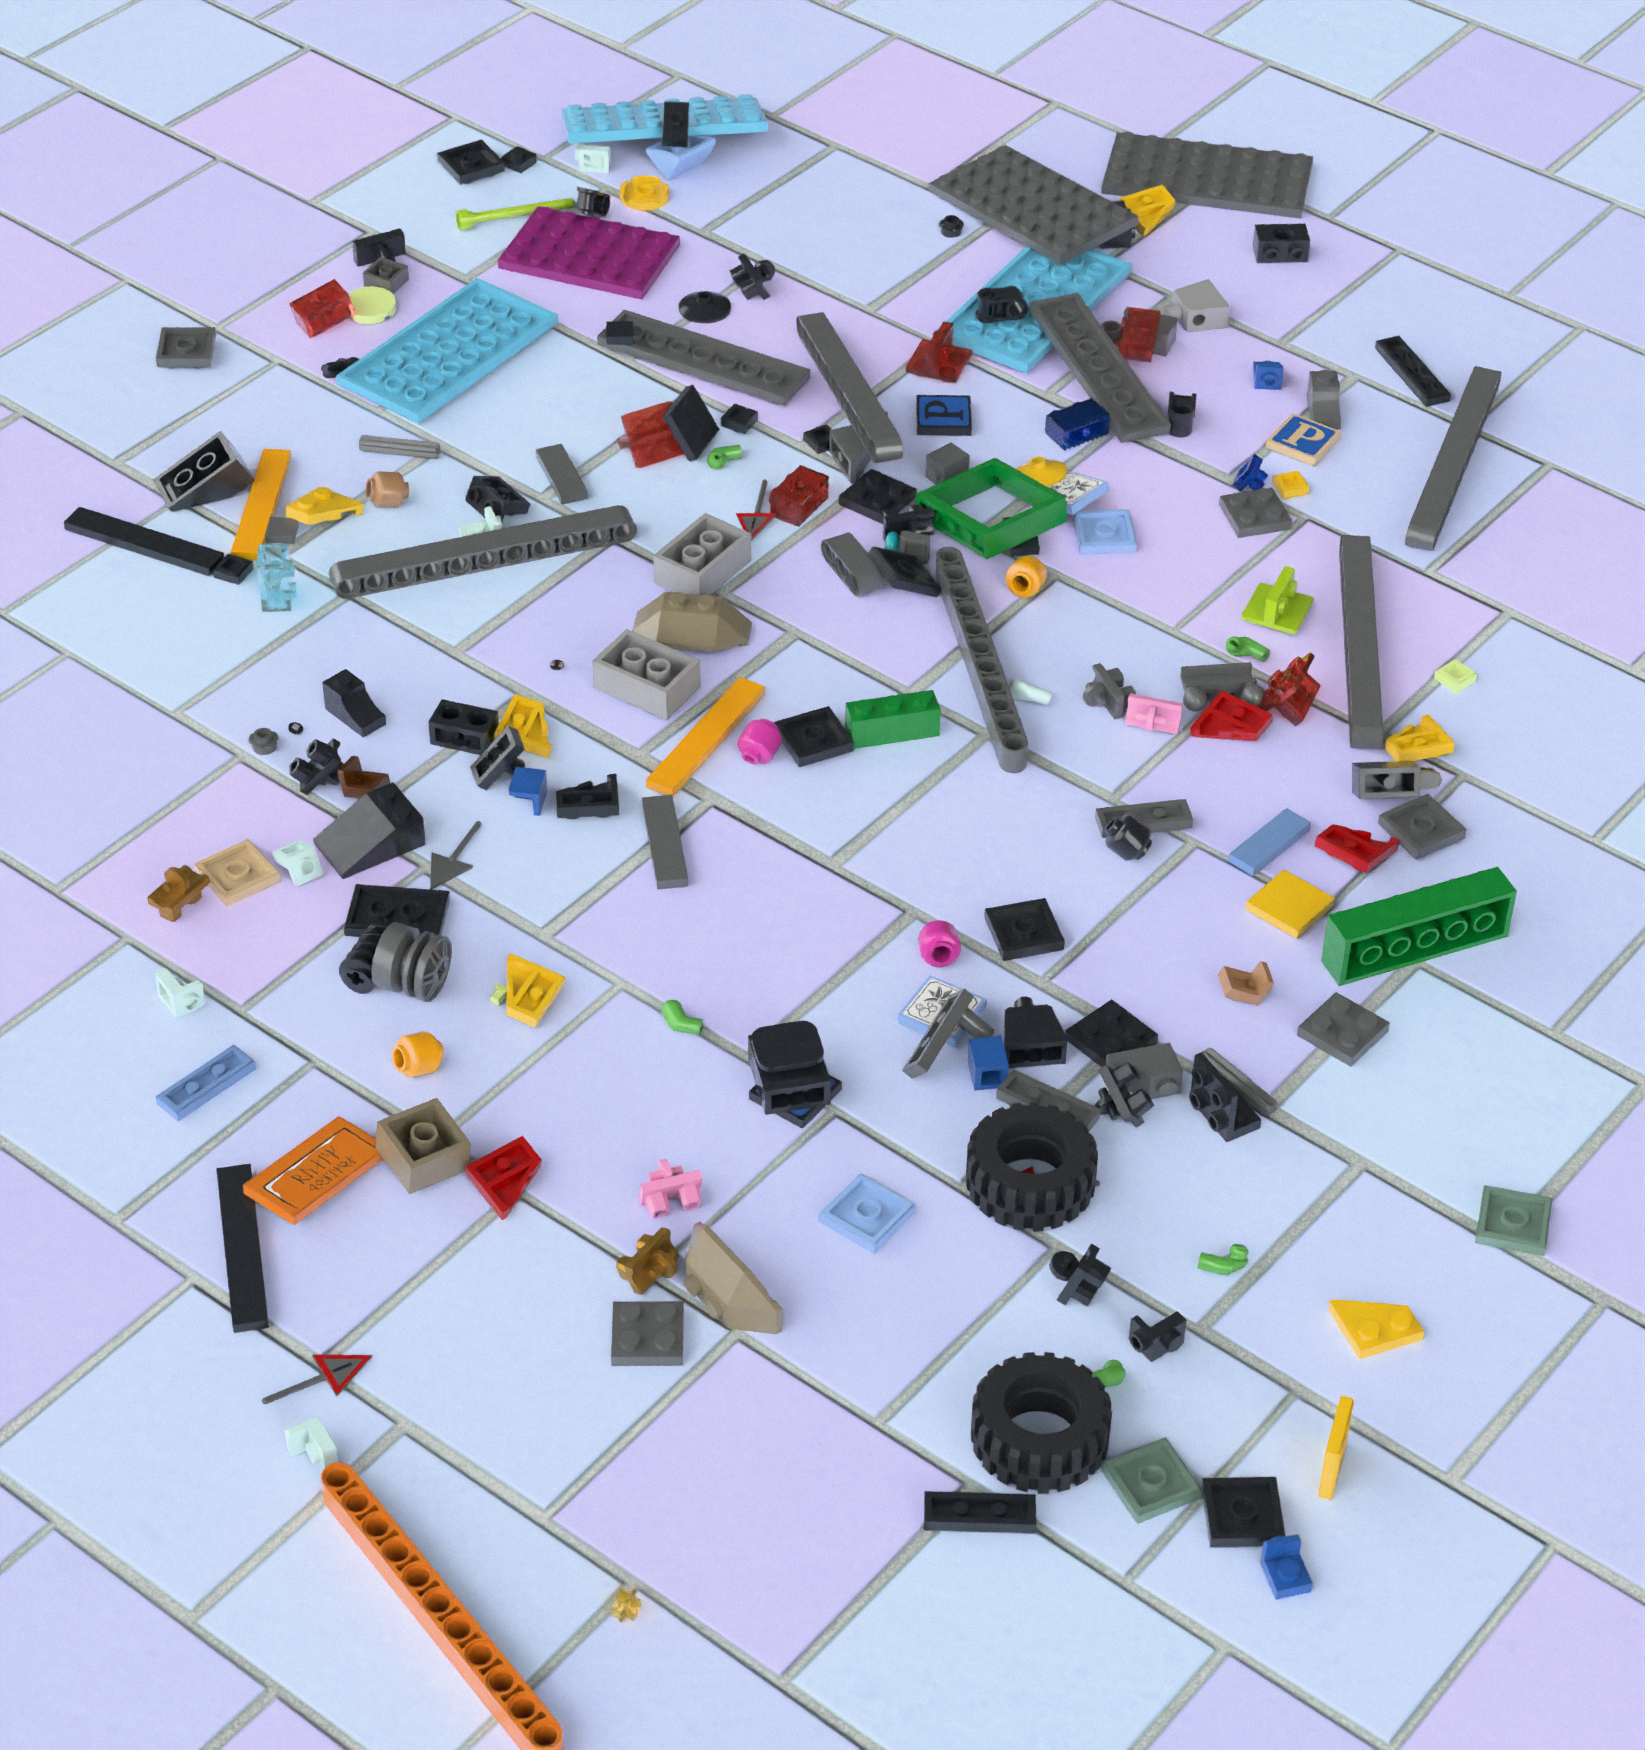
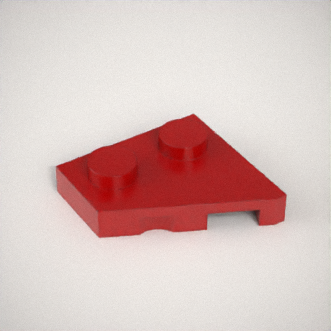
M1221 690L1190 727V735L1200 738L1257 741L1272 723L1273 714Z
M1332 824L1316 836L1314 846L1325 851L1329 856L1336 857L1351 865L1354 869L1368 873L1398 850L1400 840L1394 837H1390L1388 843L1370 839L1372 832L1352 830L1345 826Z
M522 1135L468 1164L465 1168V1174L500 1219L504 1220L541 1168L542 1159Z

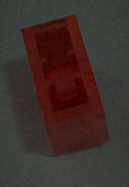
M335 279L289 303L296 323L310 339L356 314L349 294Z
M799 465L792 473L786 476L785 480L777 488L772 489L768 499L770 513H777L775 518L799 527L828 499L829 476Z

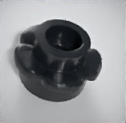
M946 216L939 222L941 234L948 238L960 236L964 222L958 216Z

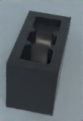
M344 669L322 682L325 710L362 738L386 725V715L371 700L366 691L365 683L350 671Z

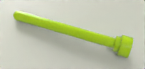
M565 198L475 213L472 210L461 209L455 211L457 227L461 231L470 229L471 226H475V223L530 215L538 206L550 207L555 210L573 208L575 200L573 198Z

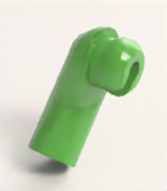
M733 445L714 448L707 458L708 466L712 469H721L728 460L742 458L741 446Z
M1232 636L1226 641L1227 652L1235 657L1253 656L1259 661L1265 662L1270 655L1268 648L1246 636Z
M678 1000L665 1001L662 1006V1015L671 1030L701 1035L703 1019L686 1016Z
M1233 1244L1230 1248V1254L1223 1257L1201 1252L1197 1269L1229 1275L1247 1265L1249 1261L1247 1258L1248 1248L1242 1244Z
M1109 1360L1104 1364L1103 1369L1092 1373V1378L1097 1376L1105 1385V1388L1120 1385L1125 1379L1126 1370L1120 1361Z

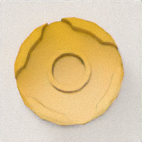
M639 175L632 177L628 183L624 181L619 188L620 200L625 206L645 211L654 210L665 205L670 198V189L666 182L665 184L662 183L661 179L656 176Z

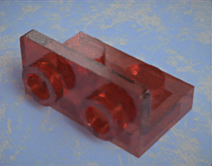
M1129 307L1127 317L1122 318L1121 333H1123L1122 340L1117 341L1116 347L1127 362L1128 360L1152 362L1161 320L1160 310Z

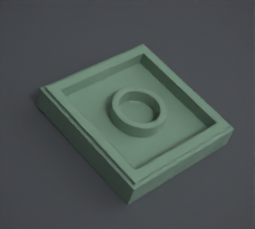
M1484 1185L1475 1243L1544 1256L1553 1198Z
M1166 1437L1102 1462L1101 1471L1136 1524L1202 1498V1489Z

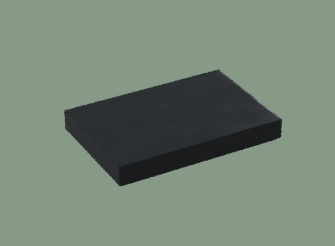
M356 884L344 925L345 936L360 937L371 924L389 926L393 922H399L418 928L420 933L427 931L435 935H442L450 902V891Z

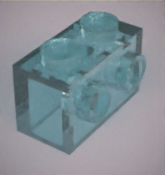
M288 544L259 545L257 574L262 612L291 611L292 599H297V582H292V577H295L294 559L289 558Z

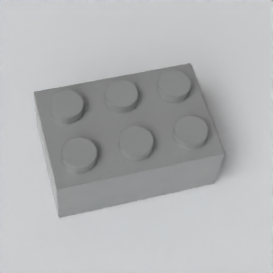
M704 513L653 555L654 583L673 592L695 595L713 594L751 561V533L708 513Z
M629 629L623 631L592 660L593 688L665 720H668L701 688L700 660Z

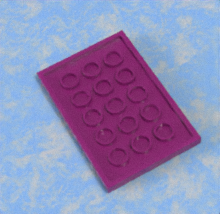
M538 206L499 257L498 269L643 300L680 246V236L668 232L649 230L644 227L625 225L621 222H611L598 219L597 217H588L573 212H564L551 209L550 207Z

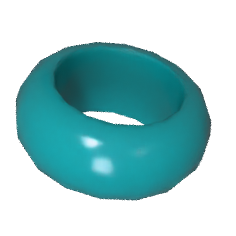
M892 531L888 533L884 549L898 552L900 536L897 532Z

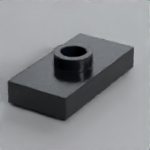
M664 101L662 146H688L689 103Z

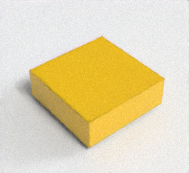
M1298 470L1273 475L1272 484L1282 499L1309 494V485Z

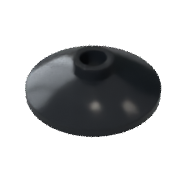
M712 291L693 292L684 296L679 302V313L681 316L695 323H715L726 318L731 311V303L728 298Z

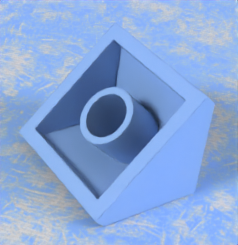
M704 135L688 136L687 147L662 146V141L646 148V153L668 181L704 163L715 146L716 140Z

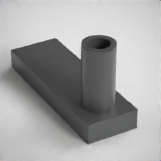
M965 988L948 996L902 1071L910 1078H915L928 1072L957 1024L973 1038L992 1037L995 1030L968 1008L974 996Z

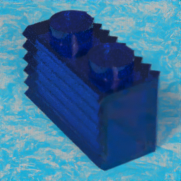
M1093 398L1082 402H1075L1069 407L1054 410L1046 415L1045 434L1066 451L1067 448H1075L1076 445L1079 446L1081 443L1093 441L1094 438L1098 439L1099 436H1106L1109 430L1110 415Z

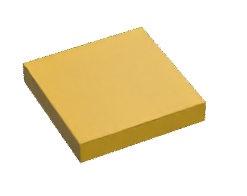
M1283 869L1246 902V910L1298 939L1334 906L1335 898Z
M1340 1395L1325 1451L1318 1497L1328 1500L1333 1498L1347 1446L1354 1401L1351 1397Z

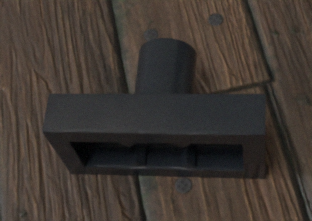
M401 228L353 240V261L357 267L374 263L380 257L396 262L395 257L405 255V234Z
M508 725L470 766L478 787L487 791L503 772L513 776L515 767L525 768V762L517 758L525 750L517 729Z

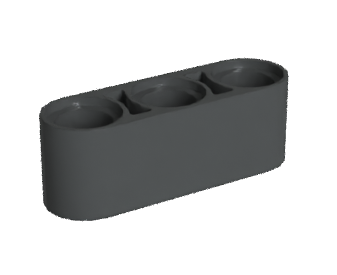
M850 532L822 540L821 551L825 561L855 597L884 588V576L869 558L867 551Z

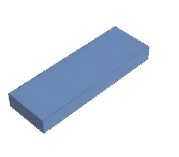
M1286 808L1229 854L1228 862L1254 876L1310 831L1311 822Z
M232 1045L156 1096L157 1105L175 1120L180 1121L256 1070L255 1061L238 1047Z

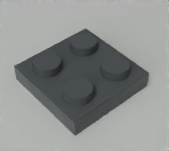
M162 327L156 354L157 367H167L170 369L177 367H194L198 369L211 367L216 340L215 327Z
M1273 487L1220 496L1219 506L1238 538L1291 530L1292 520Z
M1429 794L1379 814L1378 824L1391 837L1399 839V844L1416 860L1465 839L1467 830Z
M1335 992L1298 1026L1297 1036L1351 1067L1388 1032L1390 1022Z
M613 1301L611 1366H683L684 1301Z

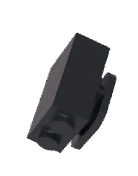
M795 1021L757 1028L752 1035H748V1060L765 1115L831 1104V1080L824 1061L822 1042L817 1027L809 1021Z

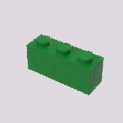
M933 690L845 702V730L854 741V749L940 736L941 708Z

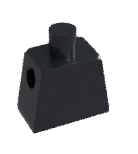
M1024 996L1015 1000L1014 1007L1005 1009L1003 1044L1009 1064L1008 1069L1066 1064L1068 1041L1052 1006L1048 1004L1034 1005L1030 997Z

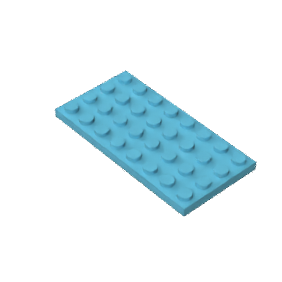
M742 94L734 99H729L728 96H715L714 100L693 97L690 98V101H683L689 103L688 136L768 132L767 119L757 97H753V95ZM672 98L666 99L665 102H680V100ZM643 100L641 104L621 101L617 102L614 106H606V103H594L592 107L571 104L567 108L562 109V119L568 143L663 138L664 103H655L654 100Z
M1026 246L981 289L1015 286L1020 289L1028 304V308L1031 301L1078 293L1090 311H1092L1132 272V263L1091 249L1060 265ZM977 293L936 330V339L1024 373H1028L1054 348L1029 310L1026 316L1020 320L997 321L994 323L978 321L975 317V313L979 309Z
M476 278L336 375L337 384L412 421L420 423L558 324V314Z

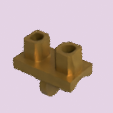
M185 864L181 868L170 867L164 873L166 881L147 897L148 904L159 909L162 918L175 922L182 916L181 908L186 904H195L202 898L201 891L210 883L209 876L198 874Z
M661 1227L653 1236L644 1234L637 1241L636 1249L638 1252L633 1257L623 1255L616 1262L620 1278L630 1282L634 1293L642 1295L660 1276L671 1278L677 1273L678 1267L675 1260L679 1257V1253L671 1243L670 1229Z

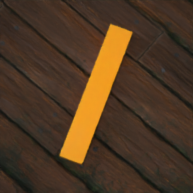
M263 449L254 477L255 481L252 483L231 549V555L251 561H260L266 543L265 533L269 519L274 517L292 459L291 450Z
M739 677L646 779V788L664 795L674 796L765 695V686Z

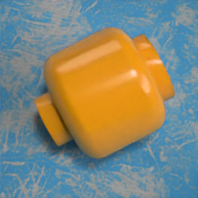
M1033 556L1018 558L1006 574L1008 589L1014 595L1022 598L1034 596L1047 579V571L1044 564Z
M425 1031L402 1036L398 1039L396 1046L392 1050V1060L395 1068L411 1078L434 1073L438 1070L441 1059L444 1056L441 1042L430 1032Z

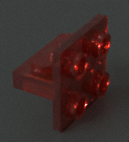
M943 321L938 331H934L931 340H921L906 365V372L919 377H929L943 382L956 383L972 356V350L953 346L954 323Z
M666 401L621 415L626 436L617 438L620 449L630 448L635 468H642L684 455V452L662 417L672 405V401Z
M1311 652L1302 658L1297 656L1284 671L1277 670L1267 681L1269 686L1265 690V696L1261 699L1262 705L1258 708L1269 711L1275 707L1295 727L1303 722L1321 687L1307 673L1315 656Z

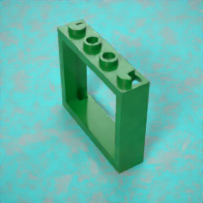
M992 458L916 494V504H921L924 509L933 508L935 512L933 528L987 560L1067 522L1066 497L997 458ZM994 486L1000 487L1033 506L991 527L983 525L953 507V505Z

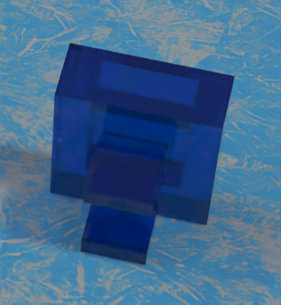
M1254 453L1238 469L1232 486L1240 492L1247 485L1252 490L1261 489L1265 485L1263 481L1268 477L1267 473L1260 469L1263 459Z

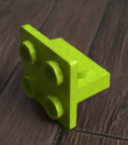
M1284 565L1274 585L1258 584L1242 613L1241 619L1255 625L1295 635L1307 616L1314 597L1296 592L1298 581L1294 580L1296 568Z

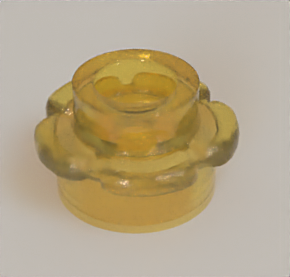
M621 1587L615 1597L610 1616L619 1619V1623L624 1624L627 1619L634 1621L640 1610L642 1599L636 1596L638 1593L636 1588H633L631 1591Z

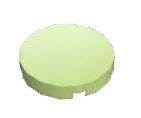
M382 287L358 288L347 294L343 301L345 315L353 317V321L360 324L381 323L384 321V317L388 315L392 317L397 309L395 295Z

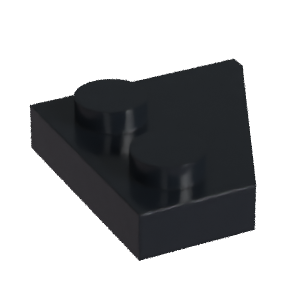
M617 774L607 775V782L593 786V782L587 781L576 787H568L556 791L557 818L577 819L579 817L593 816L607 818L619 815Z

